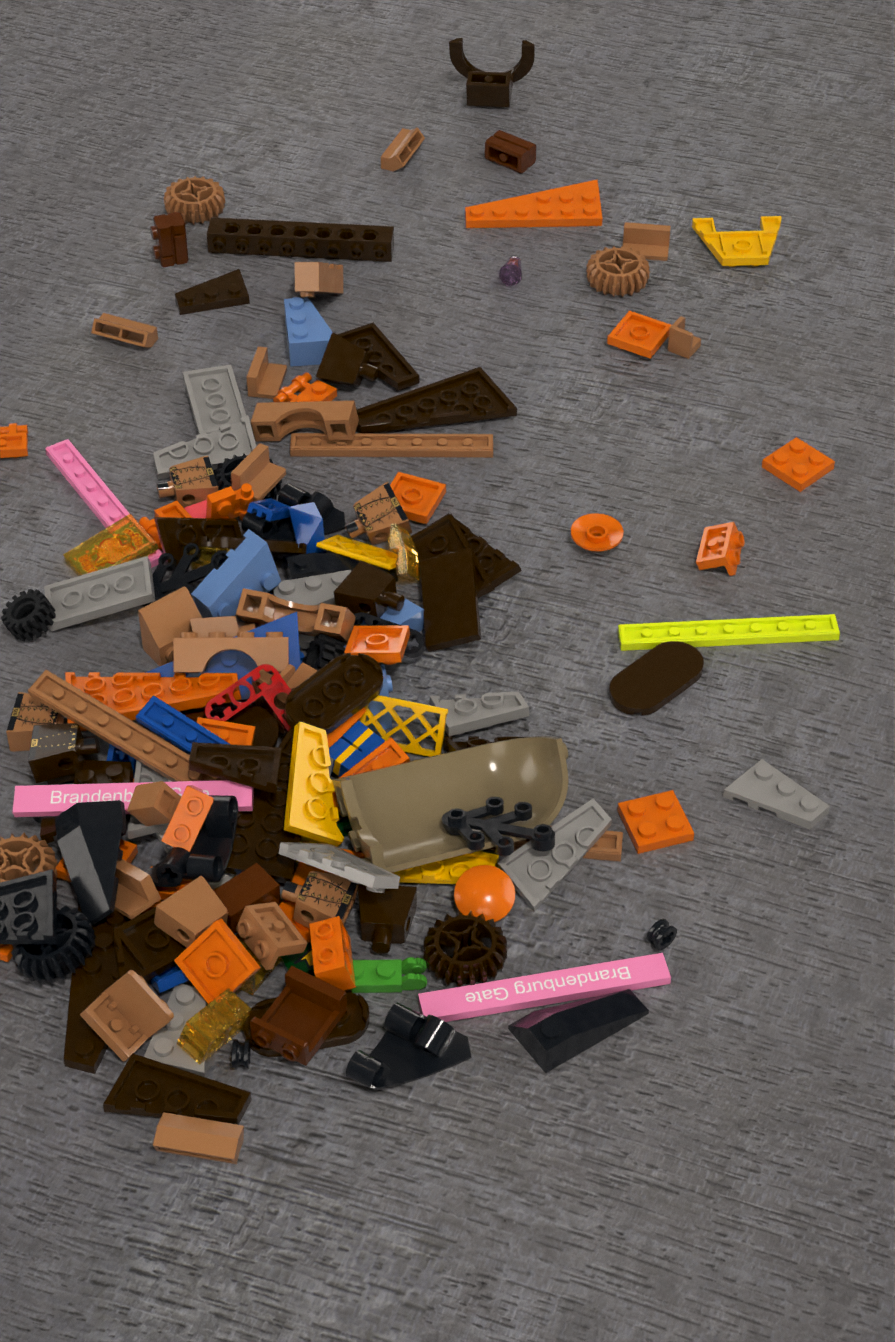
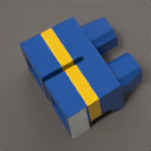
M358 720L342 738L329 748L331 765L328 767L329 775L331 776L335 773L341 777L383 744L385 740Z

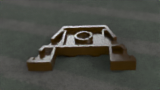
M84 760L83 770L80 772L48 780L47 783L51 785L73 780L74 784L133 783L134 770L131 762ZM57 816L41 818L40 837L47 844L53 842V836H56L55 818Z

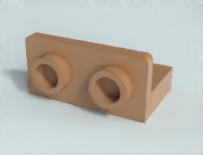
M276 902L245 906L236 926L237 933L265 970L273 969L279 956L304 953L308 944Z

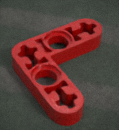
M262 664L209 700L205 706V715L207 719L226 721L262 696L288 732L291 727L282 717L284 709H278L275 706L274 697L278 693H286L288 695L291 689L277 669L272 665ZM263 669L265 672L271 671L273 673V676L270 678L272 683L270 685L266 682L261 683L257 686L261 692L256 695L253 686L246 679L252 677L254 682L260 678V670ZM239 685L246 686L250 691V697L245 702H238L234 699L233 691ZM228 693L230 701L237 706V709L232 711L231 707L228 706L223 710V718L220 719L218 716L212 717L210 715V712L213 710L211 705L216 703L219 706L226 702L222 696Z

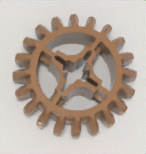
M196 176L194 178L186 177L184 180L178 179L177 182H172L171 186L167 187L164 193V204L167 214L180 212L185 224L190 222L194 225L198 222L201 224L204 221L210 222L211 217L218 218L219 214L223 213V208H225L223 188L219 186V182H213L211 178L205 179V176L201 178Z
M613 246L611 249L604 247L603 251L597 250L596 254L591 255L590 260H588L586 269L590 286L596 288V292L603 291L604 295L612 294L613 297L615 295L623 297L625 294L632 296L633 292L639 293L640 289L645 288L646 283H648L650 274L649 261L646 260L645 256L640 255V251L633 252L632 248L624 249L623 246L621 248Z
M12 833L8 839L0 836V883L53 869L56 877L58 876L56 869L58 862L55 858V852L52 850V847L48 846L45 840L39 841L36 835L28 838L25 833L20 837H15Z

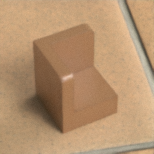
M680 316L670 327L668 351L689 359L701 346V338L695 337L693 333L685 330L686 318Z
M163 781L137 785L127 811L145 826L170 823L181 796Z

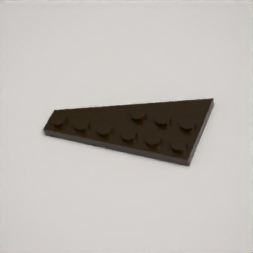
M481 367L356 409L359 419L357 430L364 434L517 416V407Z
M290 728L278 746L282 747V758L276 794L254 788L253 811H238L234 844L225 873L238 875L258 863L276 882H292L296 860L278 854L280 842L300 843L301 835L284 830L294 734L292 728Z
M78 904V911L82 913L80 904ZM115 909L113 913L92 926L96 935V947L91 950L93 956L86 958V966H78L76 974L72 973L64 1064L65 1067L92 1074L96 1073L108 1045L80 1014L103 991L119 979L113 930L132 919H129Z

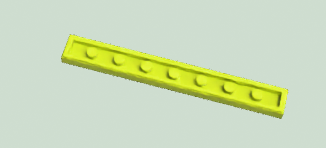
M835 614L618 625L621 651L653 649L661 643L670 641L684 642L693 647L832 641L839 640L840 637Z

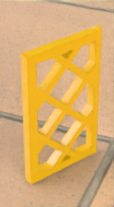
M338 534L316 544L318 548L358 561H364L386 570H391L408 562L407 556Z
M378 695L373 701L382 702L386 707L374 716L368 708L369 703L364 707L366 712L360 717L359 721L365 726L372 723L385 741L390 738L389 736L402 729L410 740V743L407 745L397 743L404 752L428 757L442 753L448 709ZM398 705L411 708L415 714L402 721L394 707ZM389 712L398 726L386 733L377 719ZM424 712L440 714L439 723L431 727L423 716ZM418 717L427 731L415 739L406 725ZM431 735L436 742L435 750L422 748L418 742Z

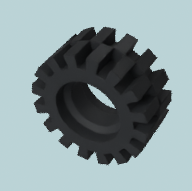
M28 589L27 594L25 591H22L19 597L13 596L12 599L14 601L6 603L8 609L2 610V623L17 640L20 639L25 642L26 638L28 641H32L33 636L41 637L40 632L44 631L46 633L49 630L47 625L52 626L54 623L52 619L56 617L54 613L55 608L45 595L37 589L35 592L33 589Z
M320 633L319 636L316 635L314 637V641L310 642V648H307V655L303 657L302 662L316 670H320L334 658L344 653L345 644L338 639Z

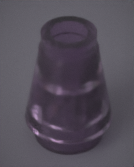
M516 256L510 257L499 271V277L505 285H516L522 279L521 260Z

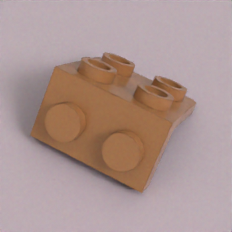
M129 970L109 986L80 1014L123 1062L149 1037L174 1018V1014L169 1009L167 1003L160 999L147 985L145 979L133 970Z

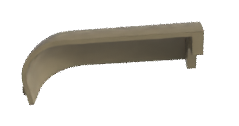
M535 736L509 739L334 779L333 785L341 816H348L353 831H349L348 836L355 851H362L365 856L363 860L392 873L480 851L467 848V843L461 835L447 833L442 825V816L455 808L467 812L486 806V800L490 797H500L503 799L504 812L502 814L514 811L515 804L519 802H528L532 805L531 819L517 821L510 825L532 829L539 824L550 825L559 814L567 795L568 769L566 759H568V749L566 744L562 742V738ZM489 815L481 819L486 820L496 816ZM501 834L502 836L512 838L514 842L524 840V838ZM485 836V846L481 850L495 847Z

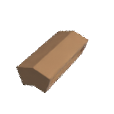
M418 127L412 130L401 129L382 154L381 169L396 171L405 166L425 139Z
M103 313L99 318H94L91 331L93 334L151 348L158 340L157 327L106 313Z
M163 1112L157 1125L153 1147L156 1151L237 1164L244 1140V1126Z

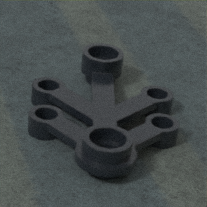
M189 543L184 547V554L178 565L172 554H162L158 559L159 564L152 575L155 601L165 597V593L172 590L176 591L184 586L191 595L197 587L190 585V583L205 578L214 568L218 570L227 560L226 554L228 552H216L211 558V563L189 572L187 570L191 563L197 561L202 554L200 548L195 543ZM196 549L193 555H189L191 550ZM171 559L168 565H164L166 560ZM175 568L170 579L162 582L166 572L172 571ZM153 602L144 604V605H142V606L145 607V606H147V605H149V604H151V603H153Z
M490 797L486 800V806L467 812L455 808L442 816V825L446 832L451 835H461L467 843V848L470 850L483 849L486 836L495 846V851L498 855H511L514 852V841L512 838L502 836L501 834L530 839L532 848L537 851H549L555 847V832L549 825L539 824L534 829L510 825L517 821H527L532 818V805L528 802H519L515 804L514 811L502 814L504 812L503 799L500 797ZM489 815L496 816L486 820L481 819Z

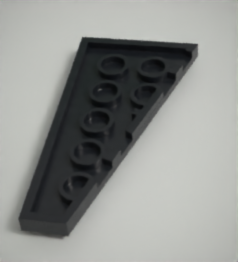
M53 869L0 883V944H57V877Z

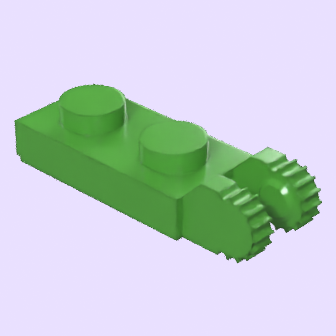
M408 957L403 961L402 959L353 960L356 988L351 989L352 993L402 992V990H422L427 985L426 976L421 974L427 969V963L424 959Z

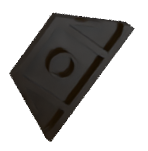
M156 907L113 930L119 978L129 970H133L147 982L176 966L177 964L174 960L186 949L185 946L154 924Z

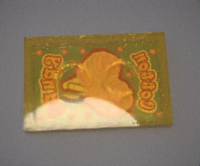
M128 514L63 554V556L76 574L81 576L148 556L159 548L157 543L131 514Z

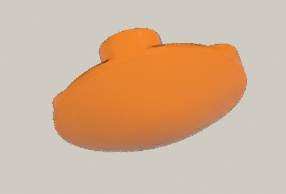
M478 865L468 869L459 877L454 889V900L462 915H468L472 911L473 915L478 917L483 913L485 921L494 919V922L503 919L512 909L515 902V888L512 880L503 870L491 865Z

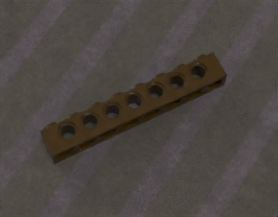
M211 217L207 230L208 253L392 262L394 226Z

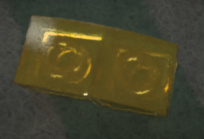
M391 524L388 544L389 550L398 554L396 560L397 575L410 582L419 581V561L412 537L404 528L397 524Z

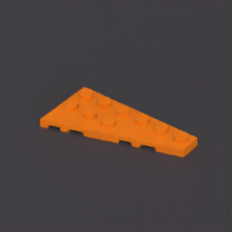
M598 179L465 207L466 228L602 226L603 219Z
M65 672L66 682L128 719L136 720L135 716L153 695L177 711L203 708L209 700L238 681L237 673H203L199 677H186V673H175L174 677H161L160 673L118 672L113 677H101L100 672H89L88 677H76L75 672ZM240 685L233 691L235 700L241 699ZM228 693L222 696L226 700L224 703L231 702ZM67 718L68 723H75ZM79 725L81 731H87Z

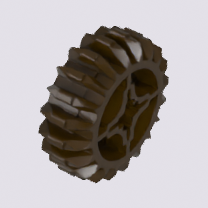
M458 910L456 917H451L446 913L444 921L436 919L434 927L429 928L423 943L424 960L427 963L429 972H435L437 980L445 978L447 986L453 982L457 983L458 987H461L463 984L475 985L476 982L485 983L487 978L495 980L497 972H502L504 962L507 959V940L503 936L501 927H496L494 919L485 921L483 913L478 917H475L472 911L468 915H462Z

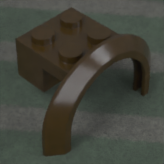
M463 38L449 41L451 62L455 69L467 78V106L510 107L513 83L522 79L531 70L535 58V45L527 40H522V56L513 68L504 72H485L476 68L467 60L463 51Z

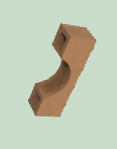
M355 401L268 402L256 404L251 425L256 442L281 441L290 432L301 428L319 429L327 435L329 440H353L359 419Z
M245 588L242 590L236 615L245 623H255V625L260 626L297 612L299 634L315 637L321 633L345 643L349 641L356 618L347 607L320 603L319 605L298 604L278 598L270 593Z
M196 632L180 633V638H173L174 673H204L208 663L214 656L229 650H236L249 655L256 662L257 666L262 664L272 665L279 673L289 665V637H283V632H266V637H254V632H237V637L226 638V632H209V638H197Z

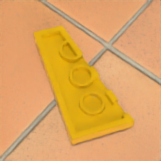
M299 722L294 726L284 830L338 847L343 841L342 834L337 829L336 821L339 819L338 808L334 807L332 793L335 790L328 769L331 761L326 730Z
M476 851L392 873L400 876L399 883L456 884L459 877L472 867L478 865L497 867L499 855Z

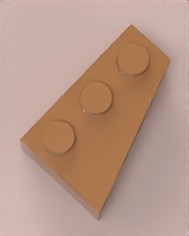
M295 262L296 294H300L301 298H315V294H343V265H329V263Z

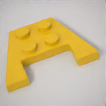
M761 216V231L716 232L713 218H693L692 228L722 266L768 265L781 226L782 217Z

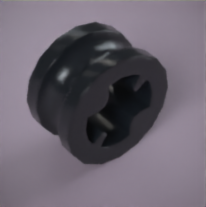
M660 919L649 929L646 938L650 943L655 942L654 946L658 950H663L673 942L677 935V929L674 926H669V922L666 919Z
M233 1039L232 1068L237 1069V1066L243 1065L245 1069H249L251 1056L250 1039H246L243 1043H240L238 1039Z

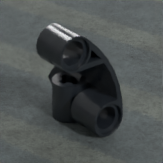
M290 483L285 484L280 490L278 501L288 506L315 503L323 518L324 535L346 529L345 513L334 508L331 500L324 494L315 491L311 495L309 492ZM247 512L243 517L241 527L245 532L250 529L263 540L296 541L290 517L268 521L265 520L266 516H256L257 512Z
M209 795L214 798V803L191 852L189 853L186 849L180 847L172 848L161 862L144 871L151 876L155 887H177L182 881H194L201 875L207 882H219L228 865L235 839L238 818V801L235 796Z
M397 1002L391 1007L386 1016L384 1027L387 1031L370 1054L357 1050L347 1065L346 1076L373 1090L409 1083L441 1072L472 1058L469 1039L467 1036L455 1031L451 1025L433 1015L426 1017Z

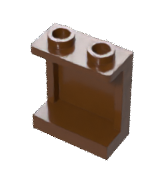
M291 966L285 974V988L261 1019L253 1017L250 1021L251 1038L259 1046L270 1048L281 1053L289 1061H297L307 1066L346 1013V991Z

